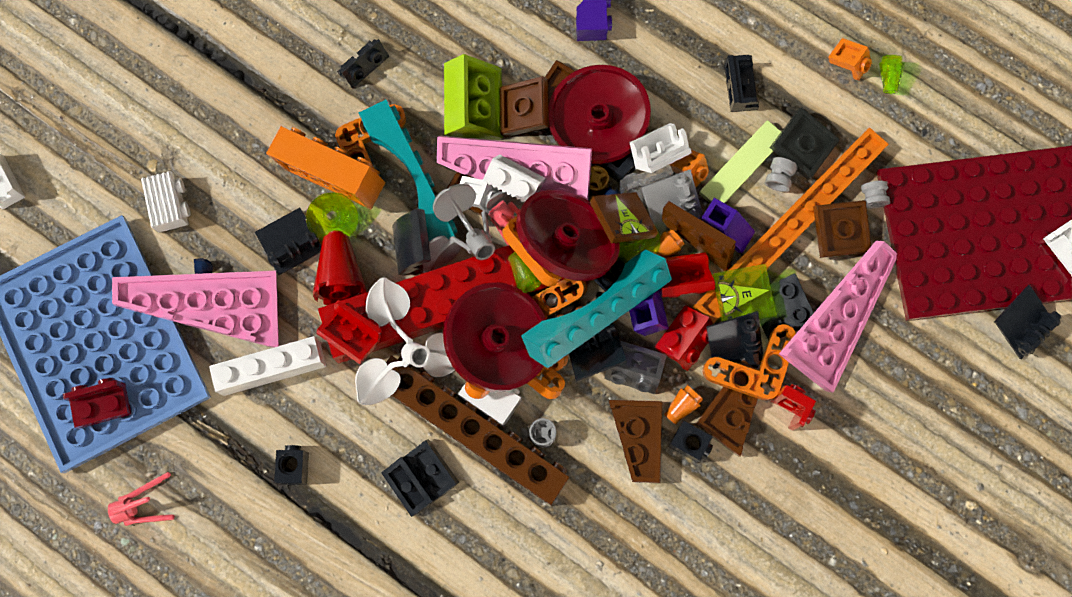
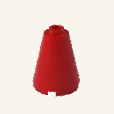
M331 231L323 237L313 287V297L317 302L318 298L322 299L324 305L336 303L337 300L342 301L366 293V285L350 238L342 231Z

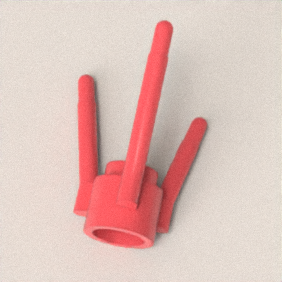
M503 200L488 213L491 217L490 221L496 226L503 239V228L515 217L513 214L516 213L518 215L520 211L512 201L506 204Z
M167 472L129 494L118 497V501L109 503L108 514L114 524L123 522L125 526L134 523L173 520L175 518L174 515L134 517L138 512L137 506L149 502L150 497H144L135 501L132 499L169 478L171 473Z

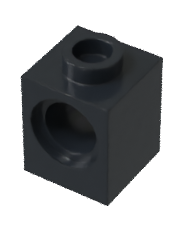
M683 421L668 447L697 463L701 458L706 460L713 448V445L710 444L713 437ZM694 436L698 439V450H691L687 447V437Z
M285 445V450H276L274 483L280 485H307L309 452L301 450L299 445ZM296 458L298 462L297 468L293 472H288L286 468L288 460Z

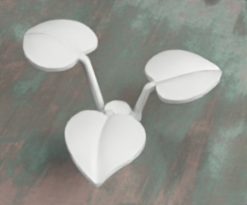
M385 277L380 278L370 289L366 300V312L368 317L377 322L379 326H384L390 322L396 332L406 341V344L401 352L402 361L392 362L387 366L384 360L372 358L365 361L359 367L356 373L355 384L357 400L361 405H372L381 402L397 390L400 383V375L392 370L394 367H407L411 364L415 367H423L429 375L434 377H443L455 371L445 351L443 333L431 334L426 339L425 346L413 342L395 323V320L406 316L410 307V299L405 289Z

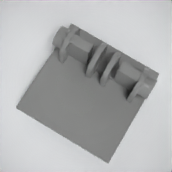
M690 169L641 187L649 216L659 232L658 234L670 230L662 222L663 208L668 201L698 219H701L703 216Z

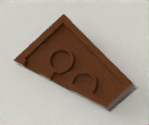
M668 201L663 208L662 222L699 252H706L708 259L726 273L732 264L736 241Z
M744 360L740 363V365L755 369ZM741 371L736 372L734 375L735 383L739 386L747 385L749 380L747 374ZM722 387L695 425L711 435L735 455L741 457L758 398Z
M608 400L632 482L661 484L663 402Z

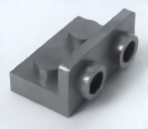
M621 341L627 363L606 370L604 379L618 385L635 388L641 392L655 394L667 355Z

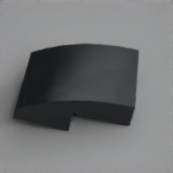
M417 208L401 216L392 225L398 275H405L418 270L421 264L431 261L425 210Z
M429 439L423 441L407 455L400 457L381 472L411 517L421 512L459 484V481Z

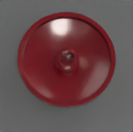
M591 65L574 71L556 87L548 106L549 127L555 142L559 146L592 148V164L613 162L632 152L630 142L646 135L651 121L650 100L642 83L630 72L612 65Z
M562 190L540 191L531 195L524 202L517 215V234L524 249L539 265L560 277L576 281L594 280L605 275L618 258L620 243L610 242L590 201L581 196Z
M496 282L475 286L454 302L446 316L443 341L447 357L455 371L465 381L479 389L491 392H506L519 388L534 379L543 368L542 364L529 356L521 335L541 321L546 320V317L535 300L515 286Z

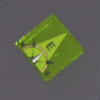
M766 264L712 274L715 280V291L722 321L756 311L759 312V320L777 316Z

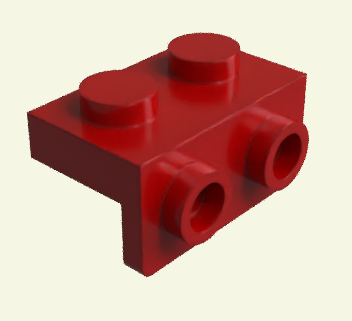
M706 252L665 258L672 280L660 288L662 297L676 298L683 294H702L706 291L715 290V280L709 270Z
M340 300L336 301L334 311L317 329V335L360 365L380 343L382 330L377 322L370 318L366 319L358 313L353 305L345 304Z
M685 305L669 326V329L658 341L655 348L658 352L666 354L667 357L678 362L684 370L688 371L699 360L701 352L709 344L706 326L712 325L713 322L706 315Z
M793 384L782 387L779 394L771 400L776 405L795 414L788 427L792 431L803 427L805 424H809L816 413V410L813 409L816 401L806 396L805 390Z

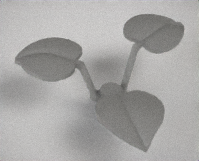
M457 184L440 192L433 203V211L436 217L441 221L448 222L458 215L469 232L466 235V243L454 236L449 240L445 236H439L429 241L431 261L422 264L424 273L446 265L459 253L461 247L465 248L469 254L473 253L478 260L489 258L495 251V246L491 242L493 238L490 235L489 226L495 227V225L490 221L491 217L488 213L503 200L506 204L512 201L519 209H521L524 202H521V199L517 200L516 196L507 195V192L500 191L492 195L486 201L485 206L487 210L481 213L484 226L483 231L478 228L473 229L462 213L468 210L476 199L475 190L470 185Z

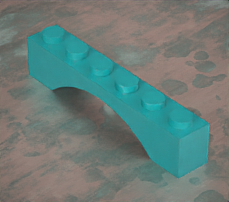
M384 100L358 112L371 141L394 154L406 166L413 177L419 199L418 209L425 210L428 240L431 241L439 236H445L448 240L452 236L455 237L454 234L458 230L453 220L444 222L439 220L434 214L433 203L436 197L431 189L435 187L429 173H423L420 166L424 163L417 150L412 151L409 145L412 139L406 127L400 128L397 121L401 117L395 105L390 107L387 100Z
M645 249L625 263L624 269L617 281L600 297L571 313L541 321L528 330L521 337L529 356L546 368L551 367L669 283L672 278L666 259Z

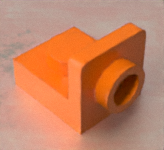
M844 38L839 41L828 57L831 64L852 71L853 79L860 80L862 75L869 71L872 64L867 46Z
M691 150V154L666 167L677 174L690 169L696 188L706 179L709 174V168L705 155Z

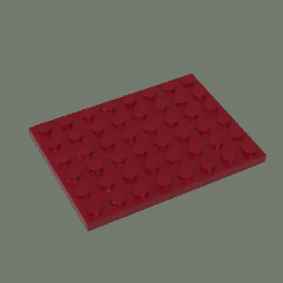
M1072 145L879 169L876 172L878 181H886L888 183L886 195L890 198V204L885 205L883 208L891 248L897 253L895 269L906 321L1006 309L1027 285H1031L1042 304L1072 300V276L1043 239L1072 220Z

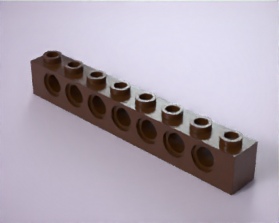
M391 355L386 364L388 366L392 362L402 361L403 358L400 356L396 359ZM411 364L407 367L399 366L392 369L400 375V382L405 377L413 378L411 388L401 389L399 383L397 390L391 395L392 397L550 506L553 504L570 478L566 475L568 471L566 468L555 461L552 465L543 459L545 454L534 446L530 450L521 444L523 439L512 431L506 434L498 429L501 425L490 416H487L485 419L477 414L479 409L465 400L463 404L455 399L457 395L446 386L440 389L434 385L435 379L426 372L421 371L418 374L411 369L413 366ZM428 391L434 392V402L428 405L423 404V394ZM449 406L456 407L458 411L457 416L451 420H447L443 416L444 410ZM471 421H475L480 425V429L475 435H469L465 432L466 425ZM493 436L501 438V447L498 450H490L487 447L489 438ZM516 451L523 453L525 456L524 462L519 466H514L509 462L510 455ZM536 467H543L547 471V477L543 481H535L531 476L532 470Z

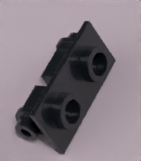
M374 39L372 42L369 40L357 52V58L352 56L343 65L339 66L338 74L343 79H346L352 89L389 58L379 39Z

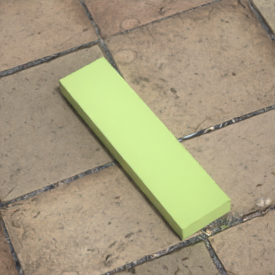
M767 120L702 188L699 194L709 203L712 202L714 197L726 203L774 152L769 147L781 131Z

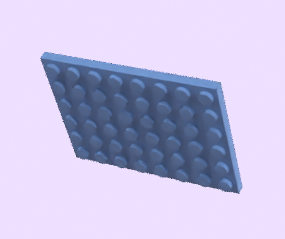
M123 215L0 276V337L60 473L64 474L211 398L176 322L117 307L112 304V277L153 276L130 225ZM105 378H115V380L126 384L131 415L79 429L74 428L70 402L64 400V393L71 392L72 387L79 385H88V387L98 385V381Z

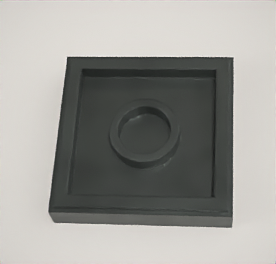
M801 107L769 148L781 158L795 162L798 166L797 171L809 180L814 176L840 139Z

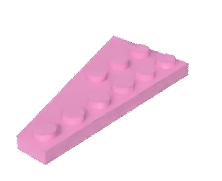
M450 136L437 137V163L459 173L483 180L491 160L500 154L545 177L546 179L540 191L562 190L581 196L589 201L592 148Z
M876 241L782 349L779 355L822 389L833 393L895 264L897 253L885 241Z
M276 271L112 277V304L114 306L271 348L279 346Z

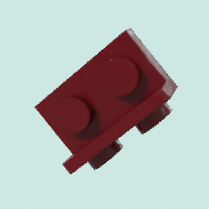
M115 378L101 379L98 381V385L90 387L88 385L75 386L71 388V392L63 394L64 400L70 402L74 428L79 429L131 415L126 384L115 380Z

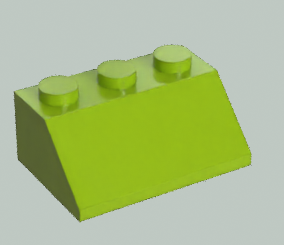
M462 54L444 63V135L486 140L503 139L500 133L501 67L466 54Z

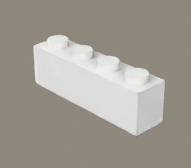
M313 336L209 366L215 392L226 396L326 367L321 343Z

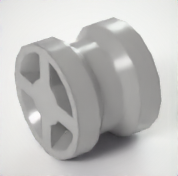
M873 181L861 186L862 193L865 194L864 200H866L867 208H880L890 204V198L886 195V190L888 189L886 181Z

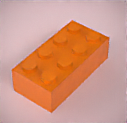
M282 126L279 128L266 152L270 158L286 171L372 210L385 185L384 180L379 176L380 172L371 167L372 163L361 157L355 160L349 157L350 154L339 147H335L334 150L328 148V144L317 137H313L312 140L305 137L306 134L295 127H292L291 130Z

